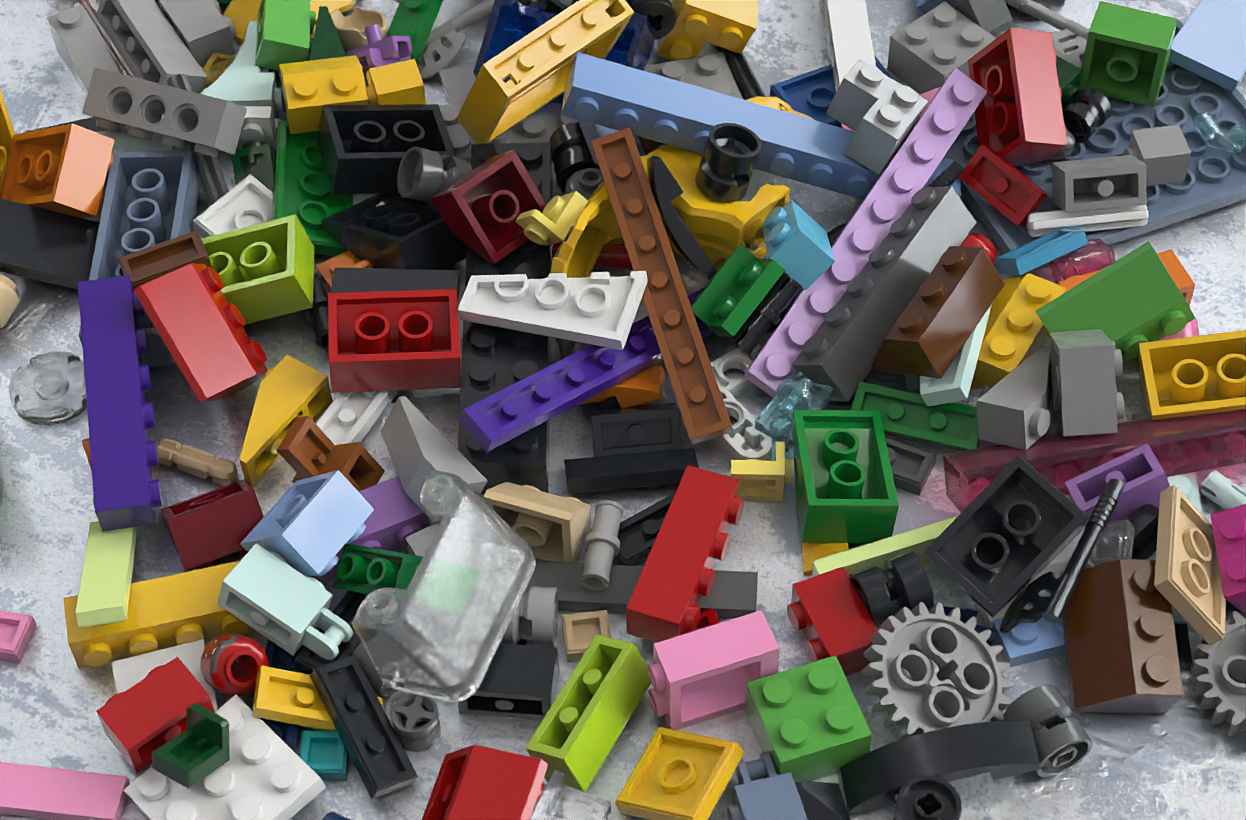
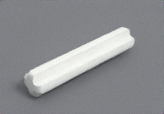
M1146 205L1067 213L1063 210L1035 212L1027 216L1026 226L1031 237H1042L1060 228L1084 230V232L1141 227L1147 224L1149 213Z

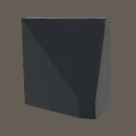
M795 782L808 820H851L838 783Z

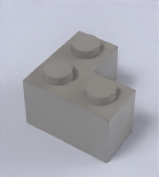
M859 59L843 78L826 114L855 131L844 154L880 175L919 120L928 100L918 95L912 88L901 85L886 76L877 67Z

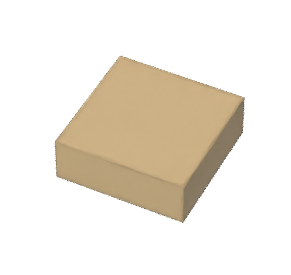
M607 610L562 615L567 663L580 661L596 634L611 638Z

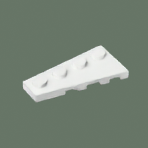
M631 271L630 276L610 277V272H591V277L567 278L566 273H549V277L544 279H527L526 274L471 276L457 311L460 320L623 350L648 279L646 271Z

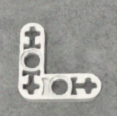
M771 333L764 335L752 350L751 355L744 352L743 348L737 347L711 362L727 413L738 421L732 426L733 432L713 438V440L732 460L758 459L770 461L772 458L771 436L736 400V398L757 386L745 377L739 380H731L723 374L731 368L741 369L746 372L771 336ZM745 442L751 449L745 451ZM760 447V451H759V452H756V451L754 450V449Z

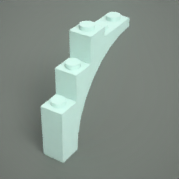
M249 21L244 43L234 61L217 81L200 94L227 100L239 106L272 107L274 118H278V111L285 110L283 88H277L272 69L255 66L257 21ZM129 127L120 128L119 132L111 130L96 132L114 139L112 153L191 150L187 142L184 149L160 143L162 136L153 134L151 141L129 135ZM219 151L218 156H228V153ZM109 171L106 174L103 188L107 187Z

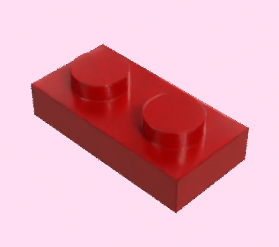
M982 144L964 168L965 171L958 177L1014 224L1021 227L1026 224L1027 216L1030 213H1034L1048 195L988 145Z

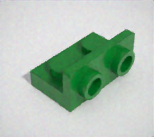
M737 246L691 304L694 316L717 336L734 337L784 273L785 269L773 259L759 260L745 247Z

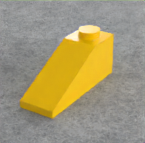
M288 354L276 367H272L266 372L263 380L260 382L239 459L244 479L253 488L282 458L276 450L296 418L309 416L315 422L332 404L333 400L328 375Z

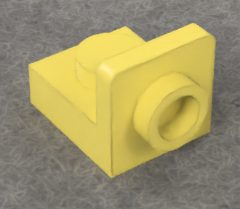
M577 191L562 196L556 195L548 202L542 213L536 209L521 213L516 219V223L525 229L524 234L536 244L547 246L562 242L571 225L580 216L589 201Z
M776 442L775 461L758 459L731 460V477L739 479L738 498L744 499V501L783 502L784 484L793 485V458H785V442Z

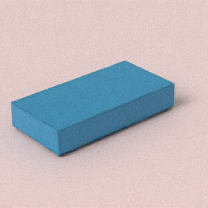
M1060 228L997 257L994 262L998 274L1022 275L1088 244L1084 230Z

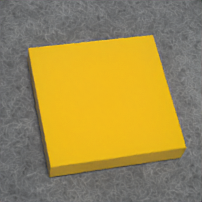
M658 727L616 799L615 805L622 814L648 820H708L744 752L737 742Z

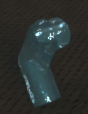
M1208 111L1200 112L1194 117L1192 123L1209 147L1231 153H1237L1246 148V128L1244 126L1234 125L1230 132L1220 128Z

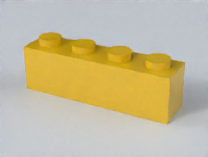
M240 561L132 583L127 619L124 622L83 628L78 627L75 614L78 595L63 598L68 645L77 667L103 666L110 661L138 656L204 639V641L212 640L224 633L244 635L249 631H254L255 629L217 604L223 580Z

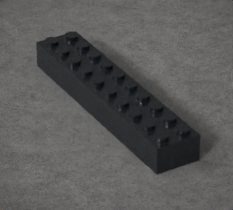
M551 142L471 144L470 164L472 170L492 156L514 149L546 204L553 198ZM529 239L492 265L467 246L465 290L470 277L477 275L526 274L527 279H544L548 277L552 267V244L547 246L539 245ZM463 320L459 420L463 409L550 366L551 337ZM550 419L488 452L459 421L458 451L488 480L481 494H485L487 489L504 482L520 486L530 485L542 492L549 493Z

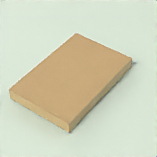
M1173 485L1160 491L1154 586L1209 645H1212L1224 639L1226 598L1223 592L1213 528L1187 497Z

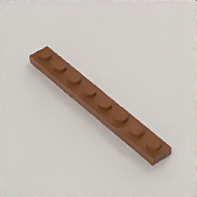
M629 127L591 140L633 270L646 271L648 282L642 297L691 444L695 445L731 433L733 428L631 128Z

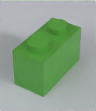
M261 0L257 15L255 66L279 70V64L309 61L314 39L310 38V34L313 33L316 21V12L310 11L311 0Z

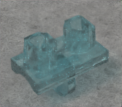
M798 370L795 371L790 379L782 381L776 390V396L755 420L754 429L771 437L772 446L774 447L776 442H785V452H789L793 447V410H822L833 397V388L828 385L814 383Z

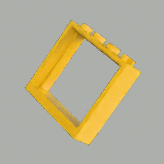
M625 0L577 1L484 63L456 119L476 144L491 143L564 93L566 79L577 52L605 60L634 14V11ZM509 76L510 80L504 83L503 80Z

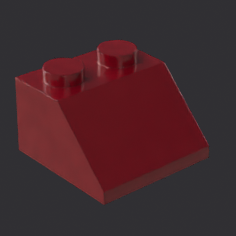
M514 149L492 156L431 198L452 234L491 265L497 263L529 240L524 234L525 229L516 223L518 216L533 209L542 213L547 205Z
M244 479L160 509L184 570L191 568L198 570L220 565L219 558L235 552L238 557H244L248 551L240 543L264 517L254 488Z

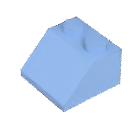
M339 470L301 479L293 483L240 545L249 552L257 543L267 551H274L280 554L289 566L304 576L317 575L320 577L335 566L339 559L336 556L339 550L345 544L353 542L363 533L366 528L363 522L374 509Z

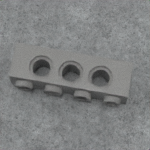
M94 67L82 113L97 118L95 126L119 132L121 125L129 127V135L150 141L153 134L162 136L160 143L184 149L186 142L195 144L194 152L217 158L219 151L235 155L247 108L227 100ZM198 118L197 126L194 128L195 121Z

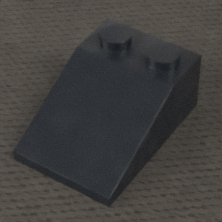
M376 194L321 220L324 230L360 261L368 260L372 268L452 270L455 267L454 264L466 259L467 245L452 234L438 209L433 204L392 194ZM381 201L385 203L384 205L377 206Z
M1017 455L923 552V555L990 616L994 617L1078 536L1085 526L1088 515L1023 458Z

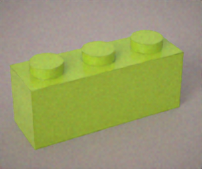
M597 634L525 747L531 757L542 759L548 763L544 776L547 782L584 793L587 791L651 684L648 666L635 644Z

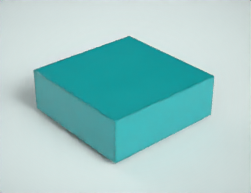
M302 730L299 757L322 781H347L350 755L338 731Z

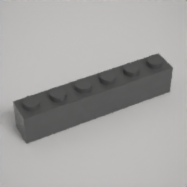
M952 186L925 187L914 194L911 199L912 203L903 215L892 224L889 234L881 245L870 254L869 261L858 276L849 282L847 291L836 306L827 312L825 321L814 336L804 343L802 352L792 366L819 401L850 400L857 390L859 381L863 382L873 368L871 365L885 337L916 295L919 287L937 265L943 253L946 252L949 246H960L976 224L975 219Z

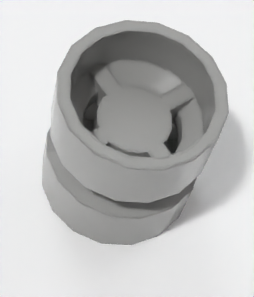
M491 586L487 618L488 639L502 644H517L520 639H523L527 644L540 643L547 647H555L558 625L557 587L531 586L527 593H521L518 586Z

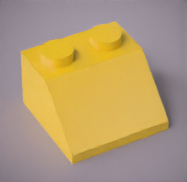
M357 56L279 64L290 134L319 131L322 107L324 105H368L363 69Z

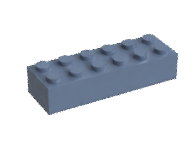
M193 150L113 152V163L110 166L89 280L124 276L118 258L194 231L193 220L196 218L201 183ZM146 313L145 316L138 317L139 328H146L149 353L141 354L142 365L149 364V367L173 366L174 358L148 314ZM80 325L79 339L82 345V334Z

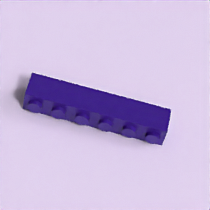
M130 275L78 282L94 506L102 531L157 524L155 507L163 506L160 481L153 480L152 468L159 467L157 444L155 440L149 441L148 429L156 428L153 403H146L145 391L152 390L151 372L149 364L142 365L141 355L149 353L146 328H139L138 317H143L146 313L133 291L134 288Z

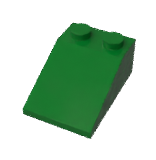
M793 410L792 429L796 511L801 543H872L891 537L899 503L880 411Z

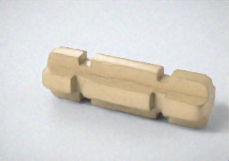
M167 438L162 439L157 447L159 463L170 467H174L177 464L176 469L206 480L213 477L212 482L223 486L232 484L237 476L238 470L236 469V463L221 457L215 460L216 455L188 445H183L181 448L179 442Z

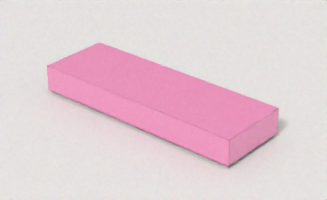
M0 762V814L48 820H120L127 797L124 789L130 785L127 776Z

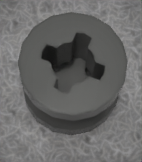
M414 691L405 693L397 698L391 707L390 717L393 729L403 748L408 751L421 752L436 744L440 737L441 724L438 718V708L435 700L428 694ZM423 721L424 724L414 728L415 724Z

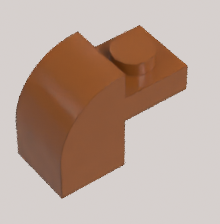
M309 416L296 418L276 450L297 472L292 480L293 483L301 479L339 470L357 491H361L378 484L385 472L360 442L334 445Z

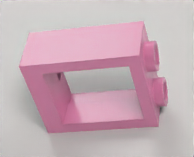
M762 610L654 643V663L648 665V673L653 689L648 690V694L656 717L664 716L669 729L679 730L745 709L746 682L778 673L779 647Z

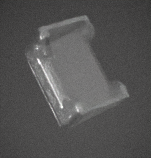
M431 469L421 489L420 499L424 509L429 514L442 517L443 519L407 590L384 587L373 591L363 600L351 624L385 687L444 701L458 702L473 695L480 686L532 577L536 561L530 545L460 476Z

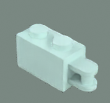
M257 543L222 582L217 604L293 656L302 645H305L322 658L333 660L339 652V644L349 641L353 636V630L350 625L328 610L332 594L326 591L321 582L313 577L304 576L289 566L280 554L274 551H267ZM317 627L321 628L322 630L325 631V633L322 634L321 632H319L318 630H316V628H317Z

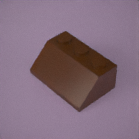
M948 247L885 337L871 365L875 371L942 378L1005 285L984 248Z
M1118 559L1083 570L1078 580V585L1062 615L1072 712L1165 714L1183 696L1172 605L1154 586L1156 560Z

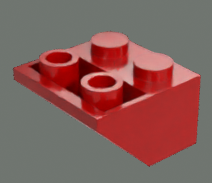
M475 744L445 754L422 820H530L534 806L543 792L542 782L548 763L542 759Z

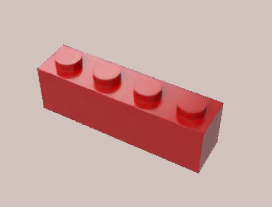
M687 465L626 607L627 634L653 642H660L695 631L700 616V607L697 606L701 595L708 597L715 579V570H712L716 559L721 561L724 559L730 540V535L726 533L730 524H738L743 511L744 499L738 498L739 479Z

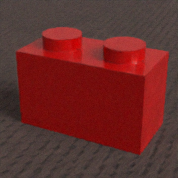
M844 567L792 584L791 604L787 605V613L793 628L796 631L802 630L807 639L806 648L811 662L836 655L845 676L860 672L869 663H872L863 655L871 645H874L870 637L878 629Z
M178 657L165 665L154 668L147 674L146 678L125 692L113 695L103 707L96 711L106 736L136 773L152 763V752L187 730L186 708L197 703L215 713L210 695Z

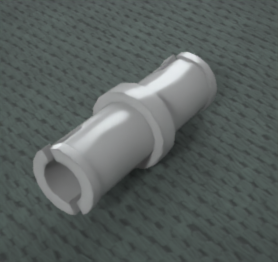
M603 500L596 504L591 533L587 534L584 541L586 558L580 583L592 591H603L608 588L613 558L617 557L620 551L618 533L624 509L614 501Z

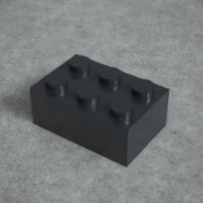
M438 104L324 105L322 107L317 144L332 195L399 193L397 187L399 165L404 154L413 146L438 152L440 156L446 154L456 157Z

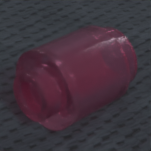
M1095 238L1087 241L1088 244L1050 261V270L1054 281L1058 284L1059 281H1063L1071 276H1080L1098 271L1116 262L1111 246L1105 244L1101 239Z

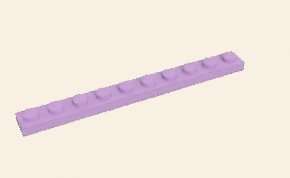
M957 68L949 74L831 246L835 262L806 291L802 289L781 319L782 321L775 328L743 376L777 401L784 395L798 374L792 364L802 352L804 343L814 336L825 321L827 312L836 306L847 291L849 282L858 276L869 261L870 254L884 241L890 232L892 224L903 215L912 203L911 199L914 194L924 187L988 91Z

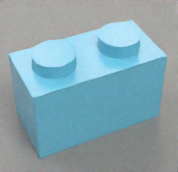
M792 200L783 208L778 206L773 209L764 220L762 231L769 259L775 260L785 269L784 273L797 281L806 291L835 262L826 230Z

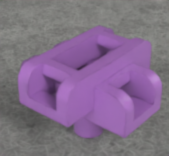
M374 24L364 28L368 45L345 53L346 57L357 56L362 65L363 75H365V72L369 71L370 68L411 60L410 55L413 48L410 36H390L382 39L379 24Z

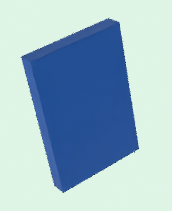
M875 56L876 67L883 74L893 79ZM832 64L770 85V96L778 97L789 104L794 111L810 116L816 121L842 128L841 122L826 114L836 94Z

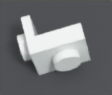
M242 106L247 108L237 149H243L242 145L251 141H264L275 149L276 129L280 119L274 118L272 107Z

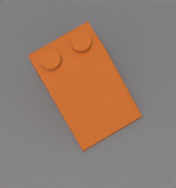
M73 123L14 134L0 189V199L79 218L97 216V212L104 202L103 187L106 174L113 163L112 149L114 139Z

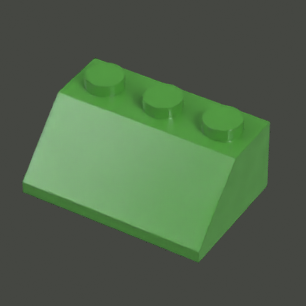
M1149 241L1036 310L1037 315L1049 333L1102 329L1110 341L1115 342V348L1121 350L1123 362L1139 356V343L1158 341L1167 335H1174L1183 330L1189 322L1196 319L1181 291Z

